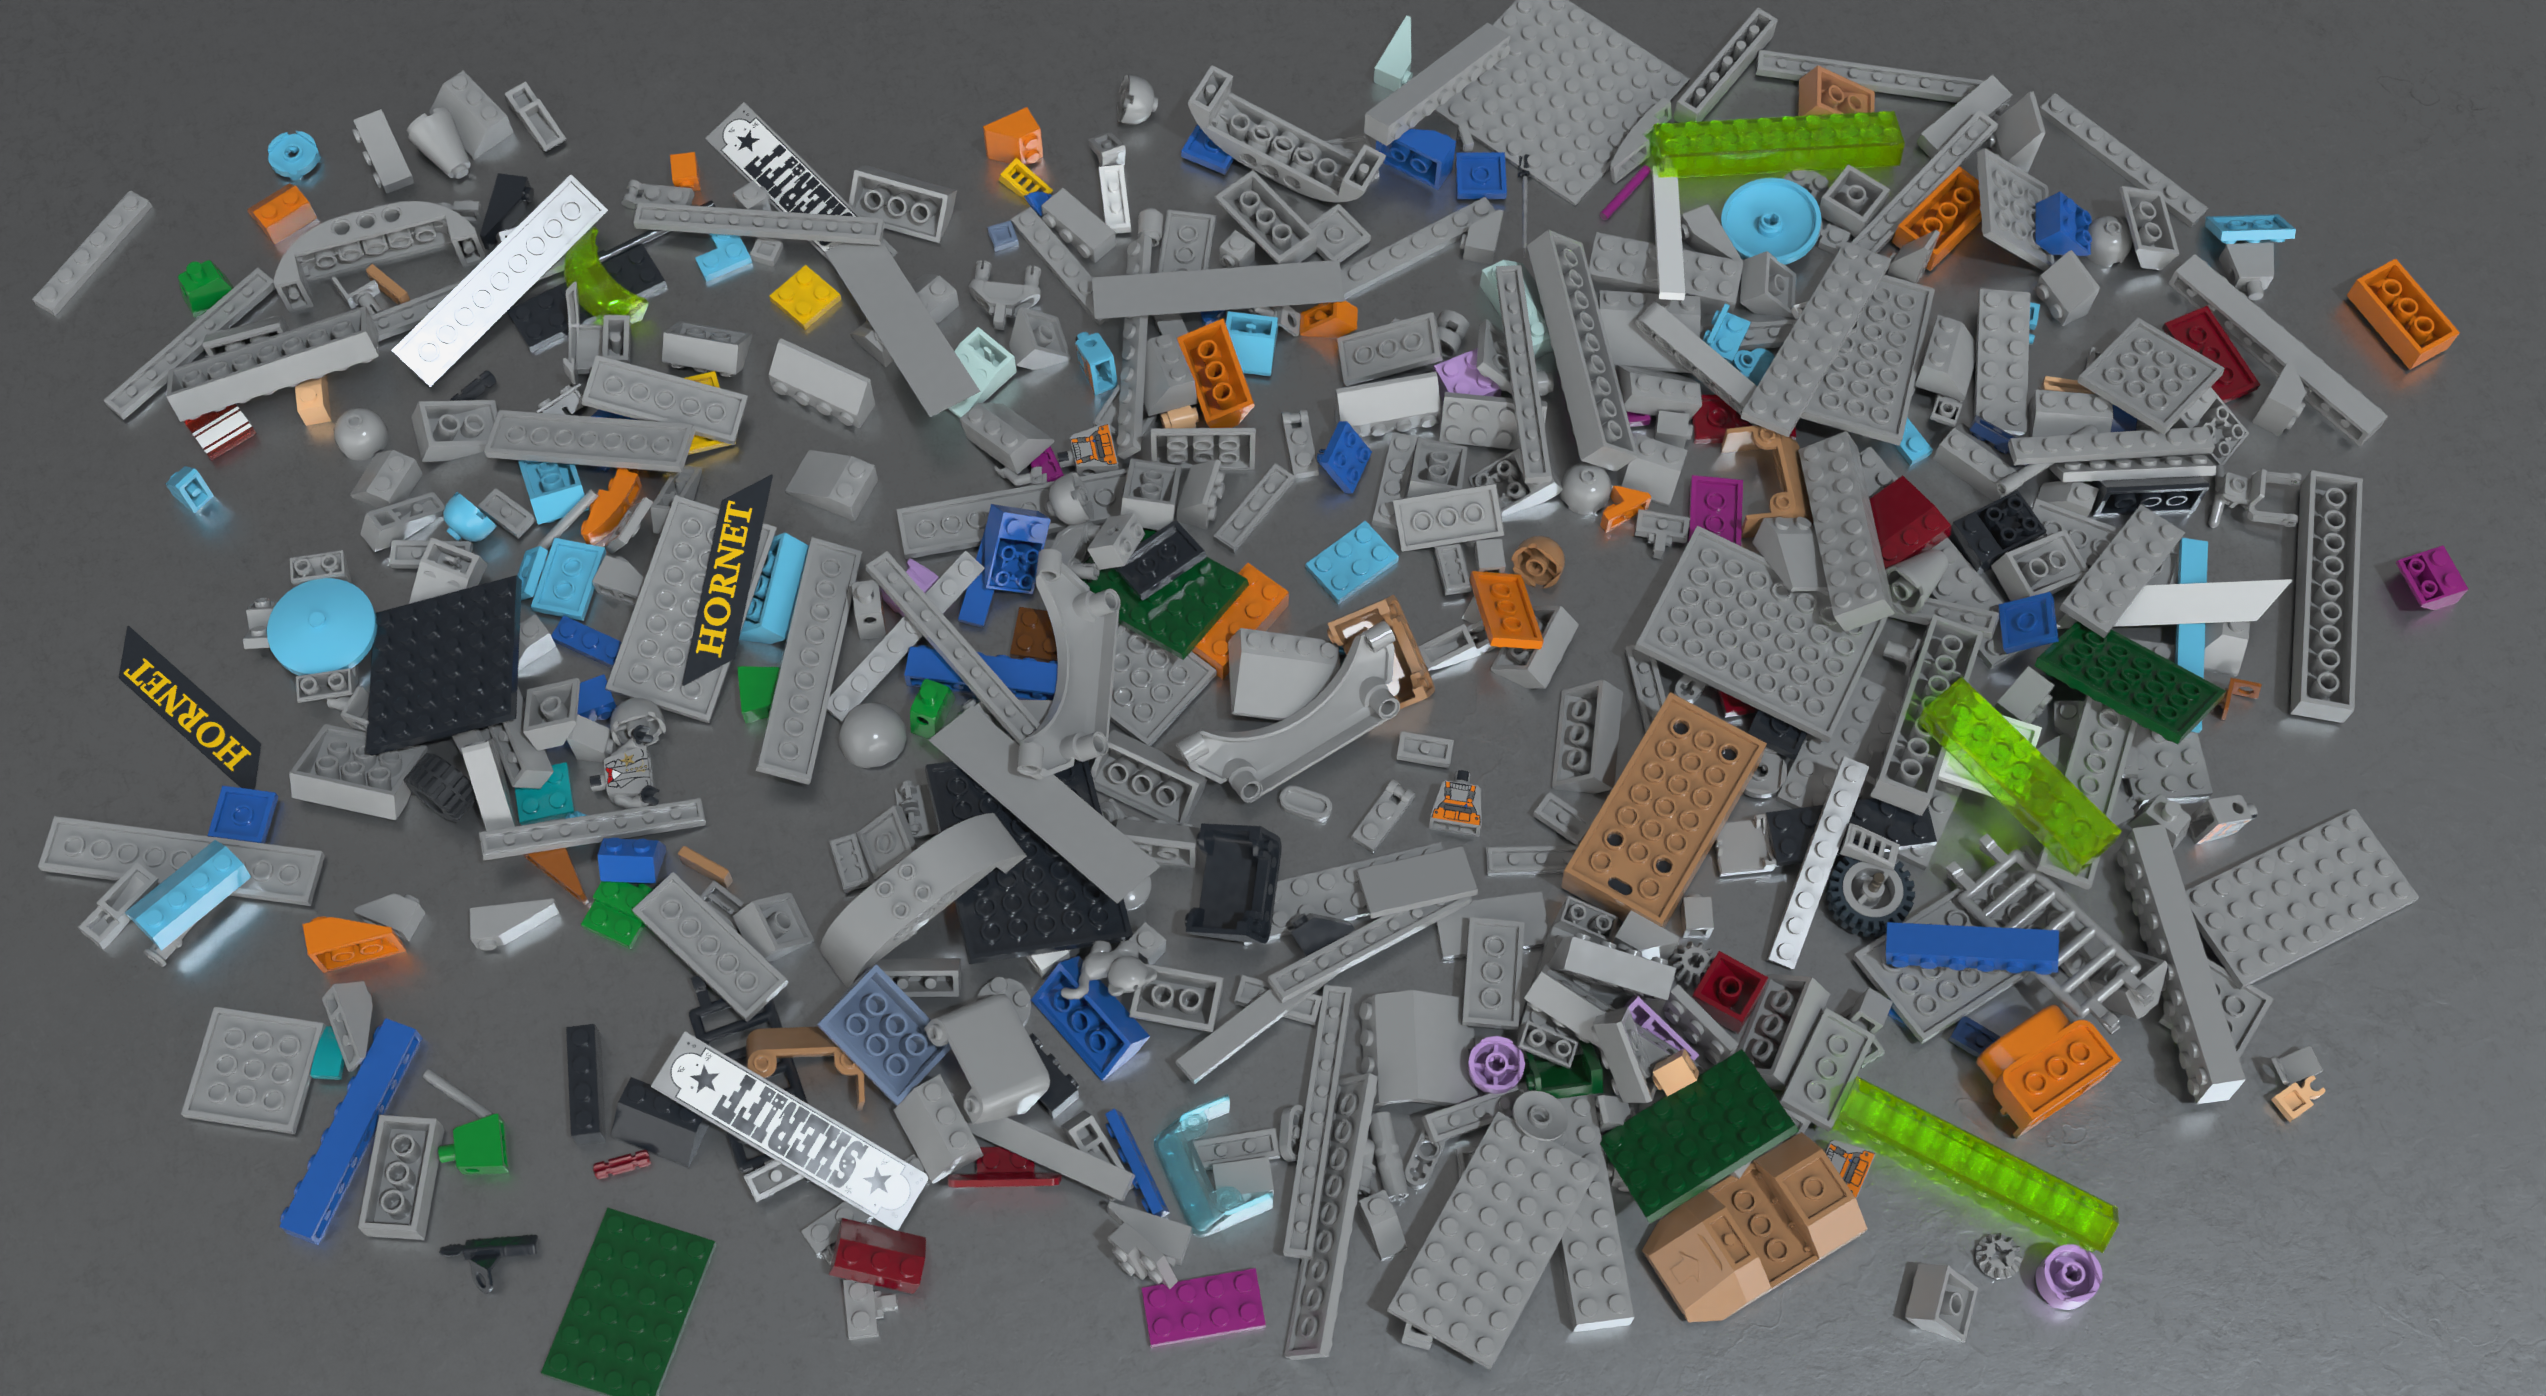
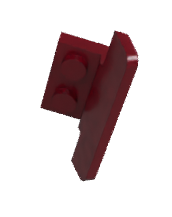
M980 1147L984 1156L977 1159L976 1174L948 1175V1186L954 1188L1055 1186L1061 1182V1173H1035L1034 1161L1003 1147Z

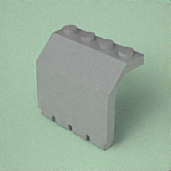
M1408 990L1374 994L1361 1002L1359 1010L1362 1022L1360 1042L1363 1050L1361 1069L1363 1074L1371 1073L1378 1076L1377 1092L1372 1111H1376L1387 1104L1411 1101L1451 1107L1478 1098V1089L1470 1081L1471 1078L1468 1070L1470 1057L1468 1053H1471V1050L1475 1048V1031L1473 1028L1462 1025L1464 998Z

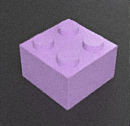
M1478 348L1434 365L1433 372L1437 373L1439 395L1443 402L1445 392L1501 397L1502 389H1500L1497 383L1489 377H1484L1476 368Z

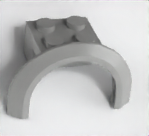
M573 282L566 290L569 351L568 360L563 358V365L567 377L573 384H577L579 374H590L596 355L630 364L631 324L630 315H603V325H580L577 282Z

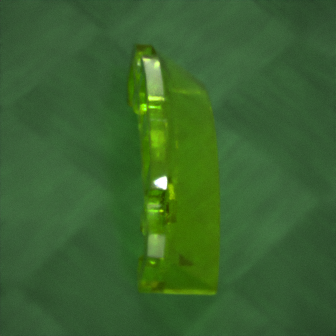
M593 227L566 254L564 277L568 288L573 282H577L579 304L595 317L599 315H630V324L642 321L649 302L647 299L623 288L604 269L597 254L596 237L598 229Z

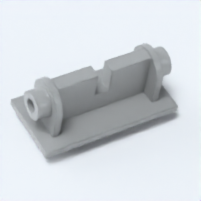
M580 383L574 387L572 384L566 386L559 392L561 396L553 401L551 398H548L537 406L539 410L536 413L566 415L562 410L566 407L572 415L585 407V405H582L584 392L581 394L578 392L581 387Z

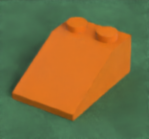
M316 917L311 922L303 924L308 956L323 973L406 951L405 945L391 927L335 917Z

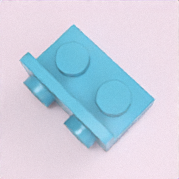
M1725 304L1722 311H1716L1711 322L1714 327L1712 331L1707 329L1703 341L1732 365L1751 322L1728 313L1730 305Z

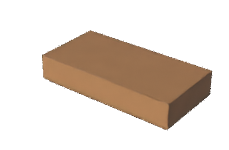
M371 264L366 269L370 281L375 280L380 291L397 305L410 301L408 293L376 266Z
M683 846L678 852L682 864L712 881L715 880L721 886L728 889L733 882L728 869L690 848Z

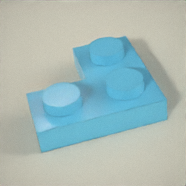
M709 234L717 249L695 257L696 263L706 282L752 263L751 257L739 235Z

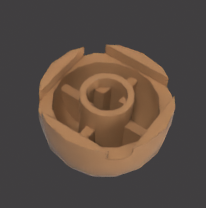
M1532 536L1524 540L1518 546L1511 559V562L1513 561L1514 573L1522 575L1524 583L1535 587L1536 584L1544 585L1543 588L1555 585L1565 567V556L1562 548L1557 542L1545 536Z

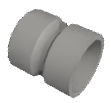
M1444 310L1437 318L1442 357L1453 358L1469 329V322L1457 312Z

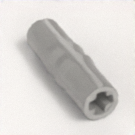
M1390 1112L1372 1114L1369 1130L1375 1144L1374 1155L1383 1190L1385 1189L1390 1201L1404 1199L1409 1196V1191Z

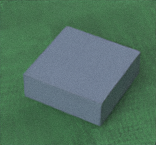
M1011 220L987 227L995 252L1019 245Z

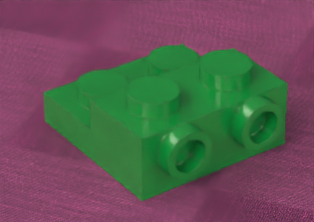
M601 881L593 895L594 902L581 923L582 928L631 950L645 927V924L633 913L632 909L653 890L641 883L638 887L629 884V882Z

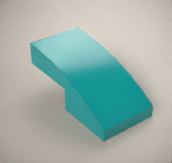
M326 1026L317 1044L310 1076L314 1079L342 1080L345 1062L332 1026Z

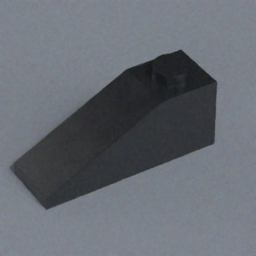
M498 173L480 232V238L485 249L490 250L497 243L496 235L498 232L510 229L527 211L529 202L533 201L534 189L530 186L527 177Z

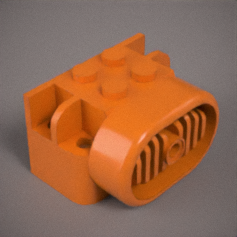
M2050 1005L2040 1010L1992 1043L1977 1058L1978 1066L1993 1084V1094L2002 1105L2000 1109L2003 1116L2009 1114L2019 1127L2013 1134L2016 1139L2101 1082L2121 1061L2092 1023L2086 1020H2077L2071 1023L2057 1005Z

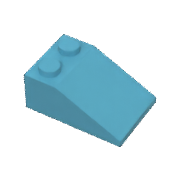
M518 460L538 525L551 523L563 518L585 496L575 464Z

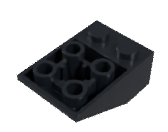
M2017 490L1954 521L1951 525V535L1948 539L1980 575L1992 569L1991 565L2005 553L2030 544L2046 533L2047 530Z

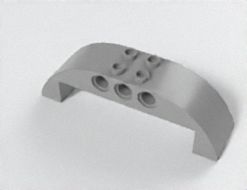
M1211 65L1189 99L1188 106L1197 124L1219 148L1247 167L1300 194L1327 202H1349L1364 195L1384 162L1385 154L1365 144L1357 157L1338 149L1230 93L1233 76Z
M396 202L375 206L359 212H351L313 227L301 235L286 251L277 267L273 281L276 290L290 313L314 306L309 281L451 244L454 245L463 267L481 263L486 258V254L475 228L457 212L431 202Z
M987 813L964 820L921 845L858 895L830 925L822 939L820 952L848 989L867 968L872 967L993 869L998 867L1006 873L1027 855L994 813Z

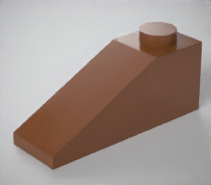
M567 848L523 854L529 862L582 904L586 905L589 902Z

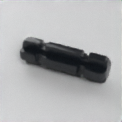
M488 370L484 371L479 375L480 379H474L461 390L460 395L457 393L450 401L474 400L486 390V386L490 387L496 382L495 376Z

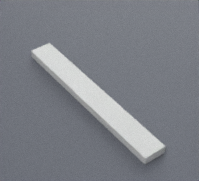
M1653 166L1652 188L1659 299L1684 300L1685 280L1677 167Z

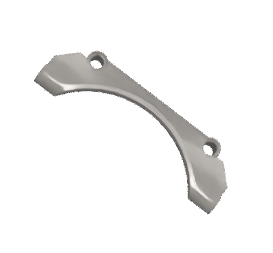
M1055 549L1039 551L1036 586L1048 611L1056 641L1058 659L1056 691L1050 710L1042 724L1031 735L1020 740L1017 765L1018 772L1037 780L1074 766L1075 759L1084 762L1105 755L1108 752L1118 618L1121 605L1119 595L1113 589H1107L1096 594L1091 592L1090 587L1062 563V553Z
M1383 620L1357 635L1353 640L1344 663L1327 687L1304 708L1284 720L1263 728L1243 732H1225L1201 728L1176 743L1177 749L1191 770L1220 784L1228 780L1243 801L1253 802L1385 721L1395 717L1400 710V703L1389 692L1387 684L1392 682L1395 650L1393 645L1395 636L1391 628Z

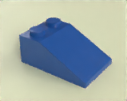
M1409 129L1388 146L1376 140L1375 150L1386 155L1384 164L1439 190L1453 170L1456 141L1450 136L1435 130Z

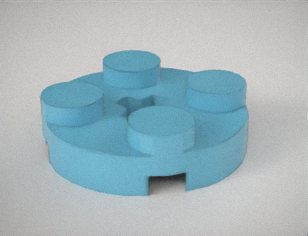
M296 131L297 134L290 135L288 132L282 133L275 137L268 146V161L272 169L277 174L289 177L292 180H299L303 175L309 173L321 158L314 139L301 131ZM297 151H299L297 156H289L290 152L296 153Z

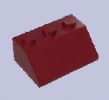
M842 1218L829 1275L914 1294L920 1286L926 1258V1237Z

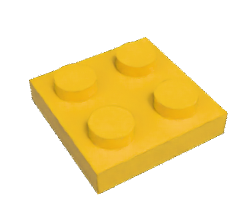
M807 265L803 266L769 295L770 301L804 330L808 329L841 300L840 293Z

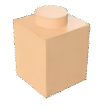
M1684 1048L1655 1064L1652 1079L1659 1090L1663 1089L1666 1095L1669 1096L1697 1081L1699 1071Z

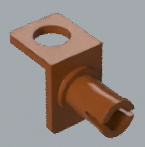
M2230 678L2228 688H2225V695L2217 704L2221 705L2223 709L2221 720H2226L2232 694L2257 699L2262 684ZM2239 687H2249L2253 690L2245 691L2240 689Z

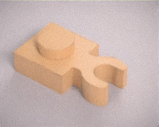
M2310 1076L2303 1081L2301 1088L2295 1082L2271 1099L2289 1122L2314 1105L2310 1099H2317L2326 1091L2324 1087L2319 1091L2311 1089L2310 1083L2316 1079L2315 1076Z

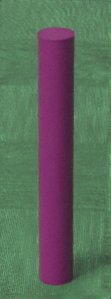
M1644 165L1601 211L1600 217L1603 220H1607L1650 174L1651 169Z

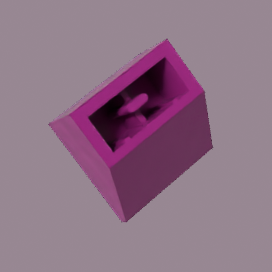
M2444 545L2396 561L2399 570L2420 607L2437 610L2457 603L2468 591L2466 583Z

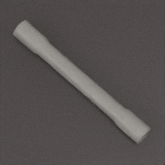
M2088 425L2076 434L2099 432L2095 426ZM2054 463L2029 464L1996 483V490L2001 496H2006Z

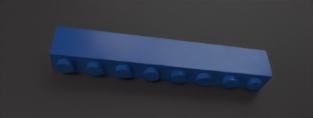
M385 1018L382 1025L376 1028L373 1035V1043L369 1051H366V1057L360 1063L361 1067L357 1075L353 1076L349 1081L347 1094L343 1102L337 1105L330 1128L325 1129L323 1132L321 1145L317 1153L311 1156L304 1179L299 1181L295 1187L294 1199L281 1215L279 1227L287 1234L319 1246L377 1130L379 1115L385 1114L423 1039L416 1029Z

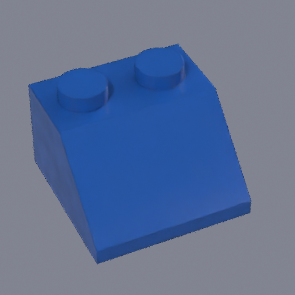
M603 838L598 852L600 881L656 884L666 853V846L659 840Z

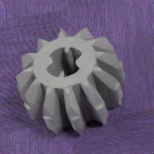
M1689 941L1686 947L1679 945L1677 953H1673L1671 956V961L1674 962L1671 966L1675 967V972H1677L1675 980L1680 981L1684 979L1685 988L1689 987L1690 983L1693 982L1697 989L1715 958L1710 957L1713 952L1712 948L1703 950V942H1700L1697 947L1694 946L1692 941Z

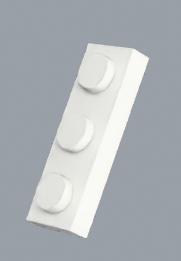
M1123 165L1099 167L1105 224L1114 230L1115 234L1131 232Z

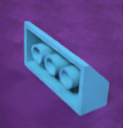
M787 533L774 536L739 640L774 644L787 639L809 545Z
M214 840L134 904L125 914L162 951L249 880L251 876L244 864L225 845Z

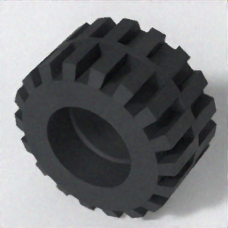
M426 753L404 777L407 787L419 800L434 812L450 821L458 822L477 801L471 781L452 764L435 754Z

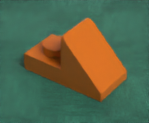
M1614 485L1610 495L1614 504L1608 506L1603 511L1601 527L1605 532H1608L1637 516L1638 509L1647 510L1652 498L1651 495L1647 492Z

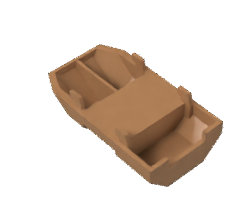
M1800 1132L1754 1160V1162L1749 1164L1740 1179L1732 1175L1710 1189L1686 1201L1658 1221L1642 1252L1688 1322L1722 1321L1864 1234L1867 1226L1855 1196L1826 1153L1809 1137Z

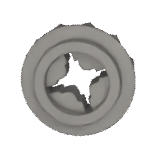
M2002 1233L1987 1235L1978 1243L1975 1256L1979 1268L1986 1275L1994 1279L2012 1277L2019 1270L2023 1260L2020 1246H2017L2013 1241V1237H2007ZM1995 1248L1999 1252L2008 1251V1254L2003 1258L2004 1263L2000 1259L1990 1260L1996 1253Z

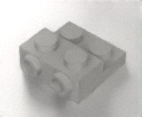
M1126 1221L1110 1233L1108 1241L1114 1246L1112 1252L1121 1261L1119 1265L1128 1275L1136 1274L1141 1280L1149 1276L1157 1285L1162 1282L1169 1289L1178 1282L1165 1256Z

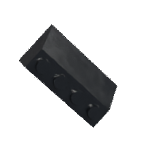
M2201 476L2092 481L2090 486L2099 489L2092 512L2093 516L2133 515L2140 505L2145 506L2154 513L2194 512L2209 490L2210 485Z

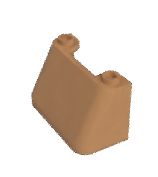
M1391 595L1327 623L1329 626L1327 633L1331 642L1343 646L1347 655L1357 635L1383 620L1389 625L1395 636V641L1393 642L1395 650L1392 682L1387 684L1389 692L1399 701L1400 709L1428 698L1435 692V687L1401 605L1395 595Z

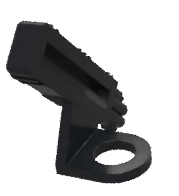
M532 1234L486 1239L478 1238L466 1240L465 1245L450 1244L440 1248L439 1254L446 1257L464 1254L465 1260H470L472 1277L476 1286L481 1292L487 1294L493 1290L491 1271L501 1257L537 1254L539 1239L537 1235ZM479 1273L484 1277L486 1286L482 1283Z

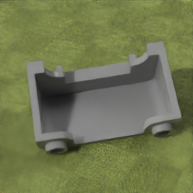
M1005 994L991 995L931 1020L924 1028L928 1038L935 1046L950 1044L972 1089L965 1097L964 1108L973 1125L1025 1114L1049 1088L1050 1078L1048 1071L1012 1002Z

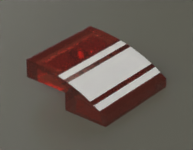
M236 404L227 406L221 411H211L202 414L197 419H188L184 422L211 461L257 434Z

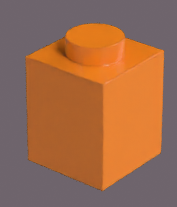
M695 152L670 155L674 187L692 188L693 191H701L699 165Z

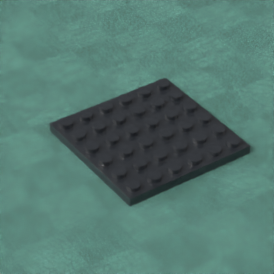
M517 575L376 612V623L378 626L372 649L368 707L369 724L367 726L365 750L368 754L373 756L516 719L522 580Z

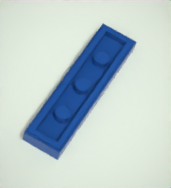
M985 530L976 557V560L984 568ZM985 569L967 588L958 622L984 628L995 589L984 587Z

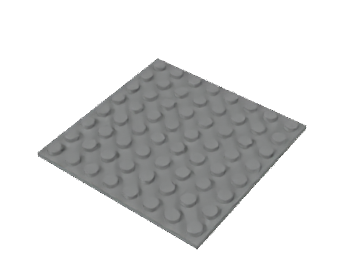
M1516 0L1493 24L1496 28L1510 35V51L1507 57L1501 59L1490 70L1485 71L1474 82L1468 84L1461 92L1456 93L1433 112L1457 128L1459 125L1467 123L1472 138L1493 152H1505V160L1517 168L1519 166V156H1522V170L1530 171L1533 179L1576 206L1610 169V164L1619 146L1644 114L1663 97L1672 101L1689 83L1690 79L1569 0ZM1525 154L1530 155L1527 159L1529 168H1524Z

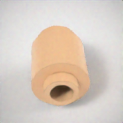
M1190 405L1160 414L1163 428H1196V423L1199 422L1196 407L1191 408Z

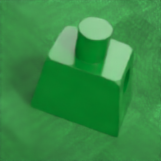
M211 260L201 264L199 262H191L186 267L187 271L179 274L177 277L182 297L194 318L204 314L234 288L228 277Z
M737 667L741 712L745 724L768 718L780 668Z
M929 679L923 680L910 709V730L912 734L930 739L942 729L955 701V696L950 687Z
M498 1113L455 1127L453 1129L454 1144L438 1147L440 1162L456 1161V1167L462 1174L509 1173L505 1124Z

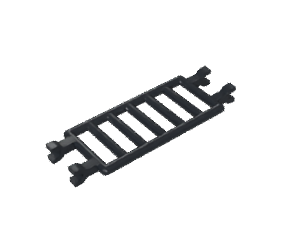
M699 975L691 978L700 1006L689 1011V1019L695 1037L710 1046V1042L769 1022L771 1028H783L772 998L764 1006L765 1011L756 1014L748 1022L741 1019L706 1032L701 1018L731 1006L723 998L711 1002L705 981ZM746 1046L724 1055L734 1061L746 1058ZM781 1058L782 1062L777 1063L776 1070L770 1077L786 1072L790 1087L783 1090L808 1104L793 1058ZM726 1131L739 1172L755 1171L775 1160L766 1154L747 1160L743 1144H746V1142Z

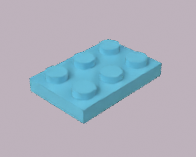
M2279 214L2209 216L2205 220V227L2222 243L2234 244L2236 240L2259 243L2261 240L2268 239L2273 242L2295 239L2296 229Z
M1365 520L1307 562L1305 569L1339 605L1398 562L1399 556Z
M554 538L531 604L532 610L534 612L560 617L566 616L571 619L584 621L595 589L592 581L607 553L605 547Z

